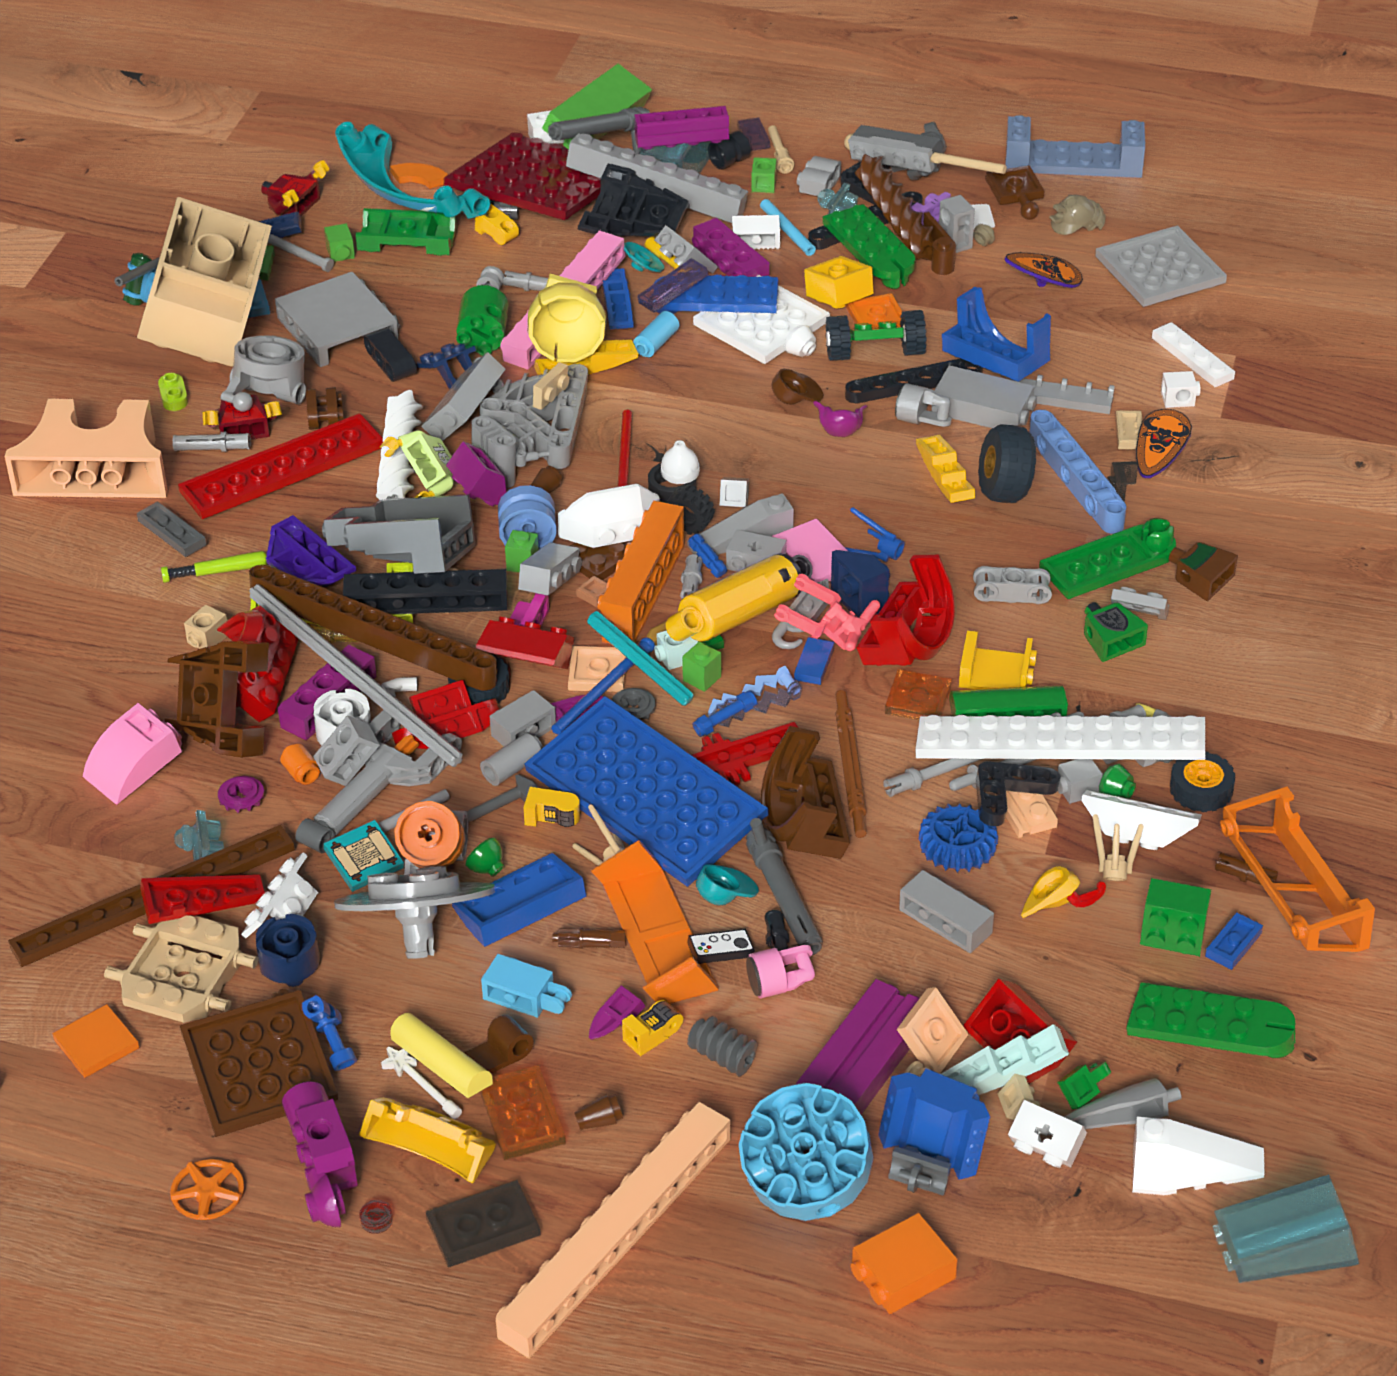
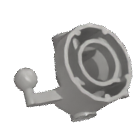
M260 335L238 341L234 346V362L229 378L230 383L227 389L222 392L221 400L233 403L234 407L240 412L247 411L253 404L252 397L246 392H241L243 389L264 394H274L280 400L297 405L301 404L306 394V385L304 384L305 354L303 347L290 339L277 336Z

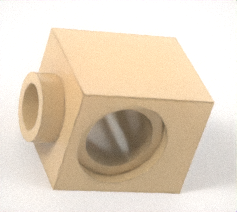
M204 605L184 622L187 643L199 649L220 643L227 636L217 631V628L227 621L226 614Z

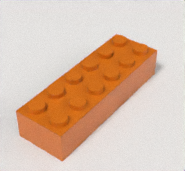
M653 500L649 510H645L643 513L640 527L637 526L635 528L632 542L627 543L623 559L618 560L614 576L609 577L605 593L599 596L597 608L601 610V614L635 643L684 548L683 506ZM602 637V642L609 643L604 637Z

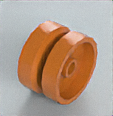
M433 801L417 802L406 808L398 818L394 831L395 842L400 853L418 868L450 866L461 855L465 843L464 828L458 817L443 804ZM430 832H434L435 835H431L433 839L431 841H427V834Z

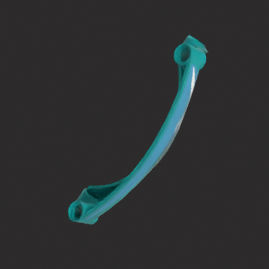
M349 121L341 123L336 128L335 134L345 159L359 179L382 198L415 210L443 213L446 217H454L462 211L470 219L484 215L489 210L490 200L475 189H468L463 195L457 196L450 186H443L434 193V199L417 198L400 191L394 186L390 176L389 162L392 139L386 131L375 124H368L362 132L357 131L353 123Z

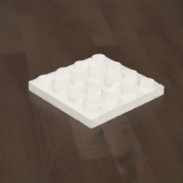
M778 285L777 313L701 311L693 317V325L766 364L786 350L785 340L795 327L808 325L811 331L814 332L826 324V317H829L830 313Z

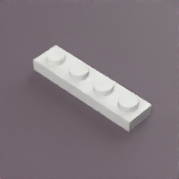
M1172 322L1153 330L1152 339L1212 386L1217 387L1234 379L1235 371Z

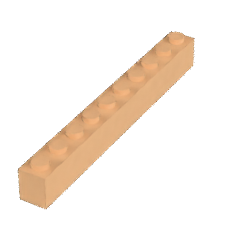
M700 1102L691 1111H686L681 1117L679 1124L672 1131L664 1134L660 1144L653 1152H648L643 1157L638 1168L633 1173H628L624 1177L620 1187L612 1195L609 1194L604 1198L600 1208L593 1216H588L583 1221L578 1232L572 1238L569 1237L563 1242L559 1252L551 1260L543 1263L539 1273L530 1283L526 1282L520 1288L517 1297L509 1305H504L499 1310L496 1316L498 1339L530 1359L730 1141V1119Z

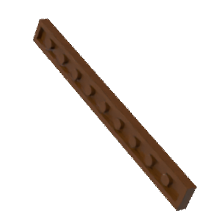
M278 825L156 878L238 875L294 851V842L284 828ZM141 884L8 940L12 953L20 966L24 967L145 915L146 911L140 889Z

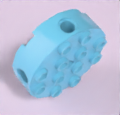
M809 1083L782 1087L762 1099L751 1112L752 1116L747 1121L744 1131L742 1130L739 1141L742 1170L761 1203L779 1215L804 1221L830 1217L853 1203L868 1183L874 1159L870 1135L864 1119L852 1101L842 1094H837L833 1090L824 1089L820 1085ZM809 1149V1151H810L809 1153H807V1154H804V1153H803L804 1150Z

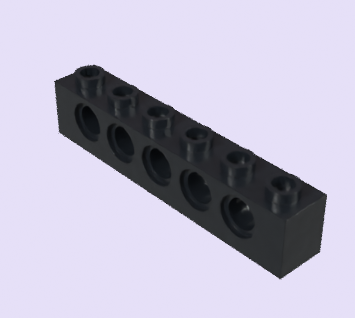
M506 569L458 570L416 574L414 572L344 574L343 596L388 614L508 611Z

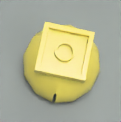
M549 274L545 288L538 293L528 310L527 332L540 354L554 361L556 345L557 362H577L595 352L604 339L606 327V313L596 296L597 286Z

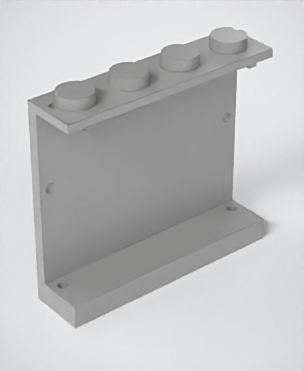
M353 272L275 298L278 320L319 367L329 364L327 348L374 331L388 328L398 339V328L400 325L397 317L388 311L386 305L381 303L375 293L370 291L365 286L364 281L359 279Z

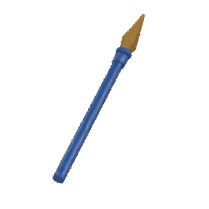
M666 621L650 629L647 636L641 639L638 644L647 654L652 652L654 646L657 645V633L666 631ZM626 657L551 727L552 731L557 735L563 732L621 678L634 663Z

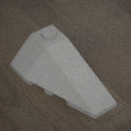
M783 493L747 505L703 531L700 535L705 540L704 542L708 543L712 550L719 555L726 553L735 530L772 537L793 528L794 509ZM687 541V546L689 547L691 552L693 554H696L697 552L693 551V549L689 546V542Z

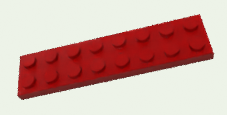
M359 413L179 483V492L199 517L205 519L381 449L380 446L383 443V438Z

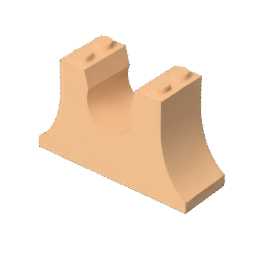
M48 399L42 419L33 433L18 445L6 450L5 460L13 496L166 498L168 489L162 453L154 447L156 438L149 400H123L117 409V416L112 423L98 429H83L78 427L73 399Z

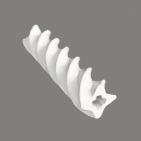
M407 390L398 396L388 397L383 442L387 437H394L398 440L399 436L413 432L416 426L421 425V421L417 420L414 414L418 410H422L423 406L414 400L412 390ZM384 446L381 449L376 497L379 500L406 498L405 494L414 489V486L409 484L407 478L411 474L416 473V471L410 466L409 460L401 447H398L391 457H385L384 454L390 448Z

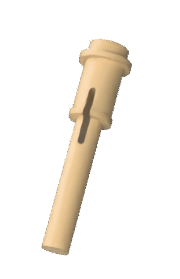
M770 126L768 132L775 148L774 157L777 158V170L787 174L792 171L794 161L789 157L788 150L783 147L776 126Z

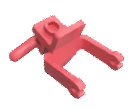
M799 574L794 586L798 590L804 591L831 606L818 623L782 604L777 607L774 616L779 621L787 622L809 633L810 638L818 639L825 633L843 650L853 651L862 634L861 631L866 628L873 615L879 610L880 603L877 600H872L860 617L854 616V612L849 611L847 613L842 608V605H840L841 597L838 593L810 580L805 574Z

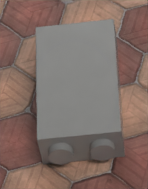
M488 352L460 375L421 427L433 437L440 438L442 441L468 420L505 371V368Z
M948 366L934 390L940 395L949 398L950 408L948 416L952 419L994 428L1000 424L1025 426L1028 422L1029 412L1034 411L1037 397L1034 396V385L954 366ZM932 405V412L937 413L938 407Z

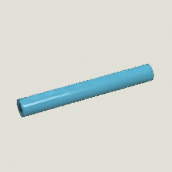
M764 199L760 204V208L767 215H779L780 228L807 256L813 255L816 251L815 246L769 199Z

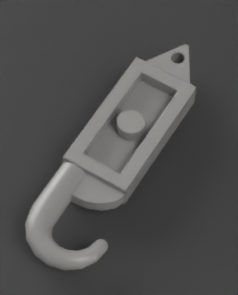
M828 579L818 582V584L829 589ZM802 591L789 609L816 621L828 603ZM781 621L773 631V643L782 649H794L800 646L803 642L802 639L787 642L782 637L787 631H804Z

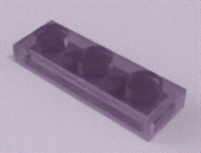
M692 258L637 295L639 304L655 313L708 276L707 267Z

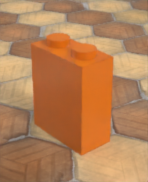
M919 1213L853 1247L851 1263L853 1275L858 1281L865 1283L875 1303L878 1305L882 1304L889 1314L898 1311L956 1279L957 1258Z

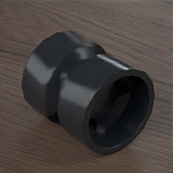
M734 131L729 134V139L722 140L719 143H709L708 155L713 165L723 170L735 162L749 157L751 148L747 137L740 131Z

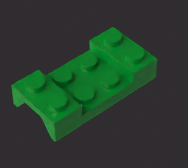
M364 208L363 227L361 232H356L357 250L380 252L382 244L392 246L411 245L414 247L426 246V254L450 255L457 230L456 216L446 217L443 213Z

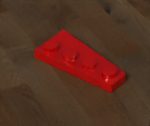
M260 875L141 878L140 885L148 924L179 919L187 915L194 916L256 904L265 893Z

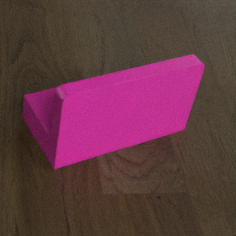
M536 593L531 603L519 601L510 617L515 619L514 625L524 626L526 621L542 626L549 613V595Z

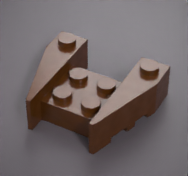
M250 640L224 641L214 646L197 649V651L168 658V663L179 664L177 717L165 718V722L170 723L176 730L184 731L193 736V740L200 744L205 743L210 746L212 751L219 755L240 758L263 756L265 727L235 723L238 672L268 671L269 643Z

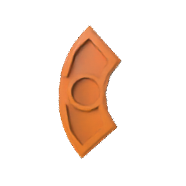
M401 163L390 166V172L399 184L417 183L423 184L429 189L444 185V177L448 175L440 168L422 163Z

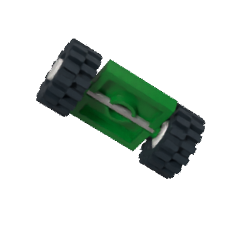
M902 311L901 327L897 326L896 322L884 321L878 322V327H872V324L856 323L854 328H850L847 315L826 317V346L829 361L849 360L852 340L900 338L905 356L925 354L927 337L923 311Z

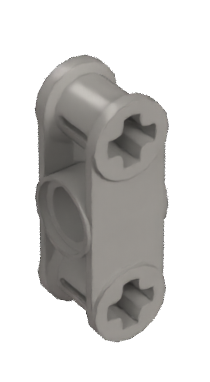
M981 566L973 573V580L976 583L974 596L980 601L1044 604L1052 597L1051 588L1048 586L1051 581L1050 574L1045 569ZM985 574L988 575L987 581H985ZM984 587H986V594L983 592Z

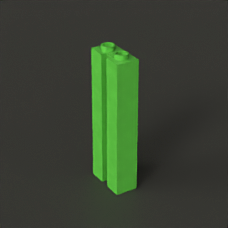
M616 64L550 111L542 129L548 133V128L553 122L616 113L627 108L643 107L653 89L620 64ZM608 132L594 134L590 136H592V138L599 140ZM573 138L564 139L563 146L569 149L570 141Z

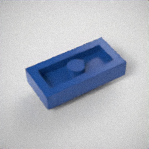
M1236 912L1207 947L1205 957L1232 970L1262 934L1263 925Z

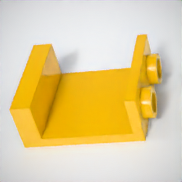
M967 631L960 665L959 688L978 690L1017 688L1032 685L1034 669L1030 668V666L1035 667L1037 650H1032L1033 638H1027L1025 654L977 648L978 632Z

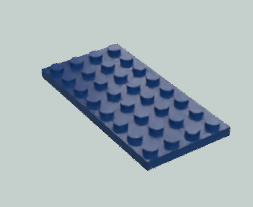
M606 696L524 763L527 772L552 790L575 794L579 798L580 810L594 819L588 809V806L592 804L608 830L628 845H632L640 840L655 857L662 869L687 887L697 879L703 866L707 864L713 865L752 830L750 826L752 819L759 818L762 821L764 817L768 816V808Z

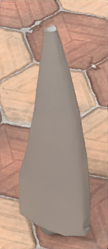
M1153 1078L1109 1093L1064 1116V1118L1082 1125L1084 1129L1136 1124L1137 1117L1161 1118L1168 1116V1103L1180 1100L1181 1092L1178 1087L1166 1090L1157 1078Z

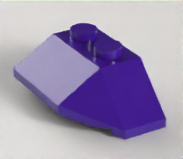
M294 515L271 526V536L266 556V562L271 567L323 588L344 578V574H351L356 571V566L333 547L327 546V543Z

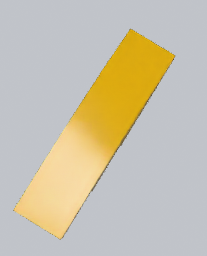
M605 340L601 342L592 355L577 362L561 363L568 366L572 364L584 365L587 367L589 375L638 358V352L632 340ZM556 358L554 361L551 359H535L534 368L537 375H542L545 369L550 371L559 362H557Z
M941 435L916 439V445L924 463L950 503L974 499L975 488L966 480V470L957 462L956 451Z

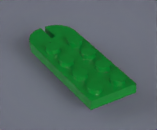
M864 204L855 205L852 208L835 211L823 216V225L860 263L871 266L872 275L881 278L884 286L890 289H897L900 287V279L903 286L907 285L909 275L915 269V255Z
M1152 518L1145 524L1128 528L1040 560L1039 568L1048 571L1051 582L1067 599H1071L1168 563L1169 555L1176 547L1174 527L1170 526V522L1166 519Z
M1143 982L1140 983L1127 1024V1035L1278 1059L1286 1057L1293 1052L1294 1044H1296L1294 1014L1289 1008L1280 1003Z

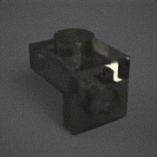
M1136 461L1112 462L1111 475L1107 478L1124 502L1127 485L1136 484L1138 471Z

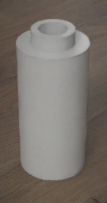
M525 733L482 761L480 768L485 779L492 785L498 786L525 768L524 763L542 749L540 740L534 735Z

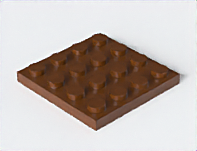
M301 990L180 1025L182 1038L215 1137L286 1116L282 1105L284 1095L292 1087L304 1082L321 1084L325 1088L329 1100H338V1093L312 1020L303 1012L302 1002L305 1000Z

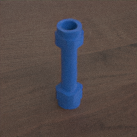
M750 690L742 692L736 696L737 701L709 717L702 715L692 723L699 737L707 736L714 731L713 727L742 710L745 713L752 710L758 704L754 694Z

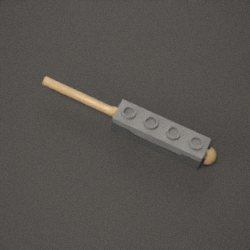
M860 125L844 141L845 147L850 150L851 159L862 160L864 154L871 157L883 155L882 164L930 173L939 163L1005 174L1007 166L1004 164L943 154L941 138Z

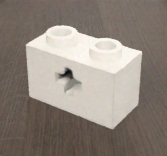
M1024 1100L1008 1136L1015 1142L1013 1147L1028 1155L1035 1151L1044 1155L1042 1160L1052 1166L1060 1168L1064 1164L1071 1168L1087 1132L1082 1125ZM1049 1132L1053 1136L1051 1140L1045 1139L1042 1141L1040 1138L1041 1134L1047 1135Z

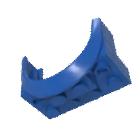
M973 287L957 298L958 324L942 333V350L944 352L1018 382L1050 361L1051 316L1048 313L1034 324L1028 323L1026 325L1027 348H1023L1004 337L992 323L985 307L982 288Z

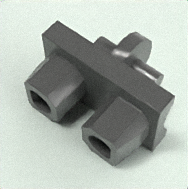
M907 1145L903 1149L896 1146L892 1153V1164L888 1178L908 1184L907 1190L915 1193L917 1188H921L944 1196L947 1190L951 1164L949 1163V1158L940 1155L931 1158L922 1155L917 1148Z

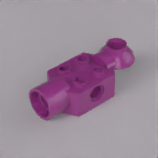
M304 1082L286 1092L282 1099V1105L297 1143H300L296 1145L299 1161L306 1166L304 1172L310 1193L305 1194V1199L312 1222L321 1221L327 1226L339 1228L341 1227L339 1215H343L346 1212L341 1192L358 1186L354 1157L334 1100L328 1099L325 1088L321 1084Z

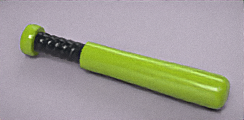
M264 551L197 562L192 566L170 569L165 566L161 567L163 582L167 583L170 582V579L190 575H196L197 577L247 570L256 565H267V554Z

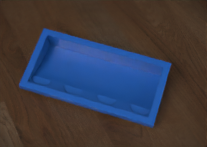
M551 853L491 882V884L495 885V893L478 899L452 903V907L474 937L486 947L585 898L586 892L583 877L554 853Z

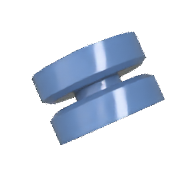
M531 485L518 486L507 491L501 497L498 503L499 536L504 545H506L512 530L538 534L539 550L548 543L553 542L557 534L555 504L548 492Z

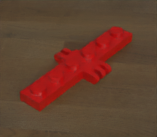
M794 721L732 742L728 738L723 740L717 732L712 734L714 743H712L709 736L702 737L703 747H701V752L692 754V756L726 780L729 778L732 784L738 785L740 784L738 775H740L744 782L750 781L751 777L747 767L770 760L789 726L797 728L798 726Z

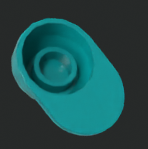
M707 864L703 866L696 880L699 894L707 902L716 906L727 905L737 896L755 897L759 892L757 884L744 873L733 868Z

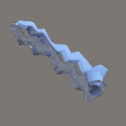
M786 666L779 668L776 675L756 676L755 685L745 684L742 692L750 690L757 696H761L764 685L776 688L778 682L787 688V691L778 688V694L764 691L761 701H757L758 704L752 710L766 714L771 703L787 707L791 699L796 700L800 698L802 688L798 681L792 678ZM723 693L722 700L713 698L708 716L714 714L717 709L721 710L737 701L736 696ZM742 710L718 725L729 727L733 718L743 721L745 712Z

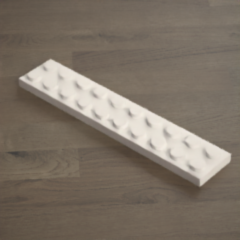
M993 715L920 716L916 742V758L1205 760V717H1167L1162 715L1156 717H1138L1134 715L1127 717H1110L1106 715L1098 717H1081L1078 715L1070 717H1052L1050 715L1041 717H1024L1021 715L1012 717H996Z

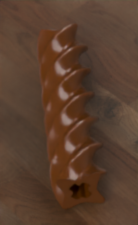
M864 154L861 165L855 172L856 176L862 181L865 189L872 196L876 205L882 210L884 217L891 223L903 244L915 255V260L924 259L932 261V245L935 241L932 239L933 226L923 225V212L912 210L913 198L902 196L903 183L892 182L893 169L882 167L884 156L871 157Z

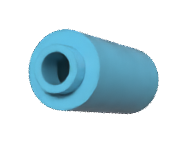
M668 311L661 312L634 339L633 343L638 354L644 357H651L679 329V321L674 314Z

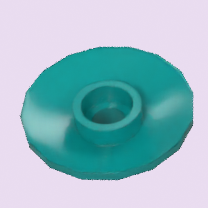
M633 242L624 243V251L632 260L631 265L641 272L644 269L652 272H662L664 270V264L648 249Z

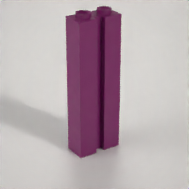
M875 979L795 1085L804 1083L822 1086L824 1089L833 1090L837 1094L840 1093L851 1100L860 1115H862L910 1050L897 1031V1028L920 997L907 994L906 997L901 996L895 986Z

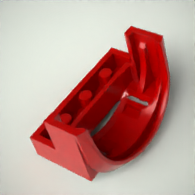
M939 554L913 555L909 562L917 581L899 582L879 614L873 615L871 618V626L856 647L863 665L906 666L911 665L914 659L929 660L941 650L953 627L955 604L952 586ZM930 613L932 616H923L922 614ZM917 618L914 630L911 632V625Z
M259 605L250 611L240 612L232 616L218 627L217 631L224 633L232 641L250 640L269 643L268 671L238 672L236 707L240 706L256 721L261 722L275 713L298 638L276 620L272 614Z

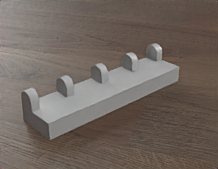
M1038 375L1037 380L1023 378L1019 381L1034 385V396L1037 397L1036 404L1110 414L1114 399V385H1110L1107 391L1093 389L1092 382H1087L1086 387L1067 385L1068 379L1066 378L1062 379L1061 384L1043 381V375Z

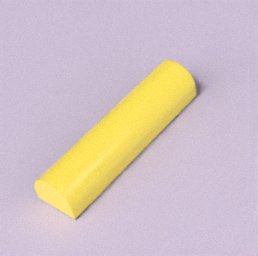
M404 1013L394 1021L391 1027V1040L467 1098L493 1084L492 1075L489 1071L413 1014Z

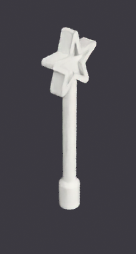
M391 1047L387 1048L389 1058L381 1062L383 1070L395 1069L399 1077L405 1071L442 1105V1109L452 1119H457L461 1115L462 1109L452 1100H447L413 1068L417 1066L415 1058L410 1057V1054L404 1049L397 1051Z

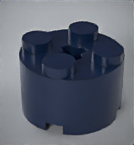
M285 914V918L278 920L275 917L270 918L258 928L256 932V948L262 975L274 982L297 987L303 983L304 979L316 971L320 962L317 934L309 919L297 914Z

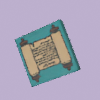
M376 820L327 841L323 845L324 851L352 892L368 885L369 875L394 873L404 868L403 860Z

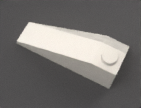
M1137 1117L1133 1144V1192L1169 1195L1175 1194L1177 1189L1194 1187L1195 1190L1205 1188L1206 1184L1222 1181L1225 1184H1232L1264 1178V1148L1170 1119Z

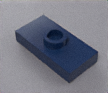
M299 212L259 221L260 223L272 226L270 234L279 238L301 232Z

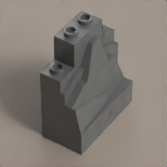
M469 494L385 499L377 501L372 506L344 507L324 519L322 525V533L324 538L327 539V546L345 545L346 548H349V551L364 552L365 555H373V558L413 563L414 574L445 572L476 546Z

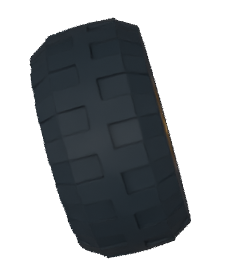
M1000 424L990 429L984 438L979 457V485L982 493L991 501L1016 503L1023 499L1031 488L1035 474L1036 446L1034 437L1031 436L1032 434L1025 427Z

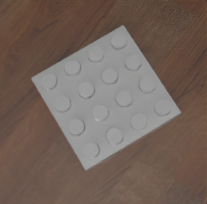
M1178 225L1096 248L1095 256L1143 307L1226 283L1227 275Z

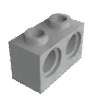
M961 195L940 201L939 224L956 243V253L973 247L975 209Z
M347 715L313 757L324 778L346 786L380 744L368 723Z

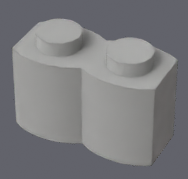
M814 156L811 161H807L805 169L797 177L799 192L824 198L828 197L832 187L836 185L841 176V161Z

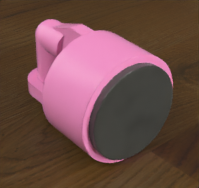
M802 945L781 951L772 948L749 954L746 959V968L755 996L762 999L786 993L807 981L813 980L815 971L810 960L813 954L809 945ZM797 962L798 970L785 972L784 965Z

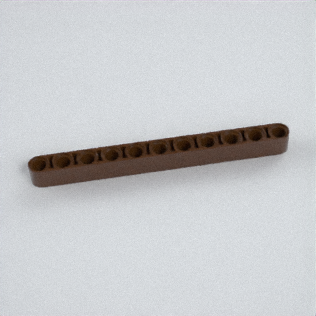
M256 565L249 570L250 588H254L256 584L261 585L302 619L455 681L463 680L465 685L477 690L487 691L497 685L496 658L489 653L268 565Z

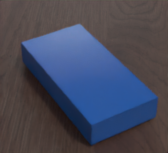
M808 637L794 672V680L821 685L834 651V642Z

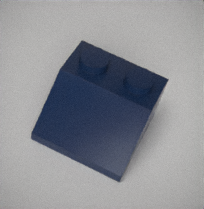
M841 550L832 551L831 590L839 594L841 597L840 602L849 611L854 612V616L860 617L872 600L879 601L880 608L876 612V614H879L889 598L890 571L887 565L881 563L874 555Z

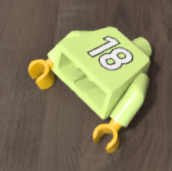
M418 430L398 437V440L394 437H387L380 446V448L384 446L390 448L384 454L385 457H391L398 447H401L423 485L428 489V492L421 491L414 498L442 496L453 487L454 480L451 477L453 474L446 467L452 455L440 438L427 435L423 431Z

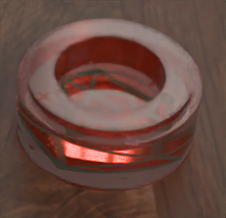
M372 1200L364 1204L360 1209V1224L365 1231L374 1234L382 1233L392 1225V1209L385 1201Z

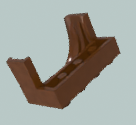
M789 726L775 748L764 774L761 804L768 808V816L764 817V821L777 841H786L788 850L841 859L850 845L832 761L811 757L820 740L819 732ZM792 788L796 789L798 792H792L787 790Z

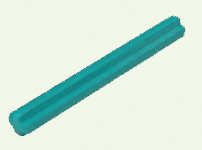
M599 611L590 614L587 623L682 706H686L692 701L694 697L693 692Z

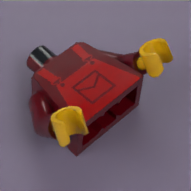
M324 160L317 162L313 166L314 170L307 176L283 174L274 183L265 181L262 184L261 192L267 195L269 208L276 215L299 212L300 217H302L320 199L318 181L329 171V167Z
M252 394L250 395L253 401L252 407L247 411L240 412L234 407L233 403L221 400L220 408L202 412L203 426L208 425L212 429H220V433H249L251 440L269 437L268 422H272L278 415H282L279 401H273L265 404L259 401L257 395Z

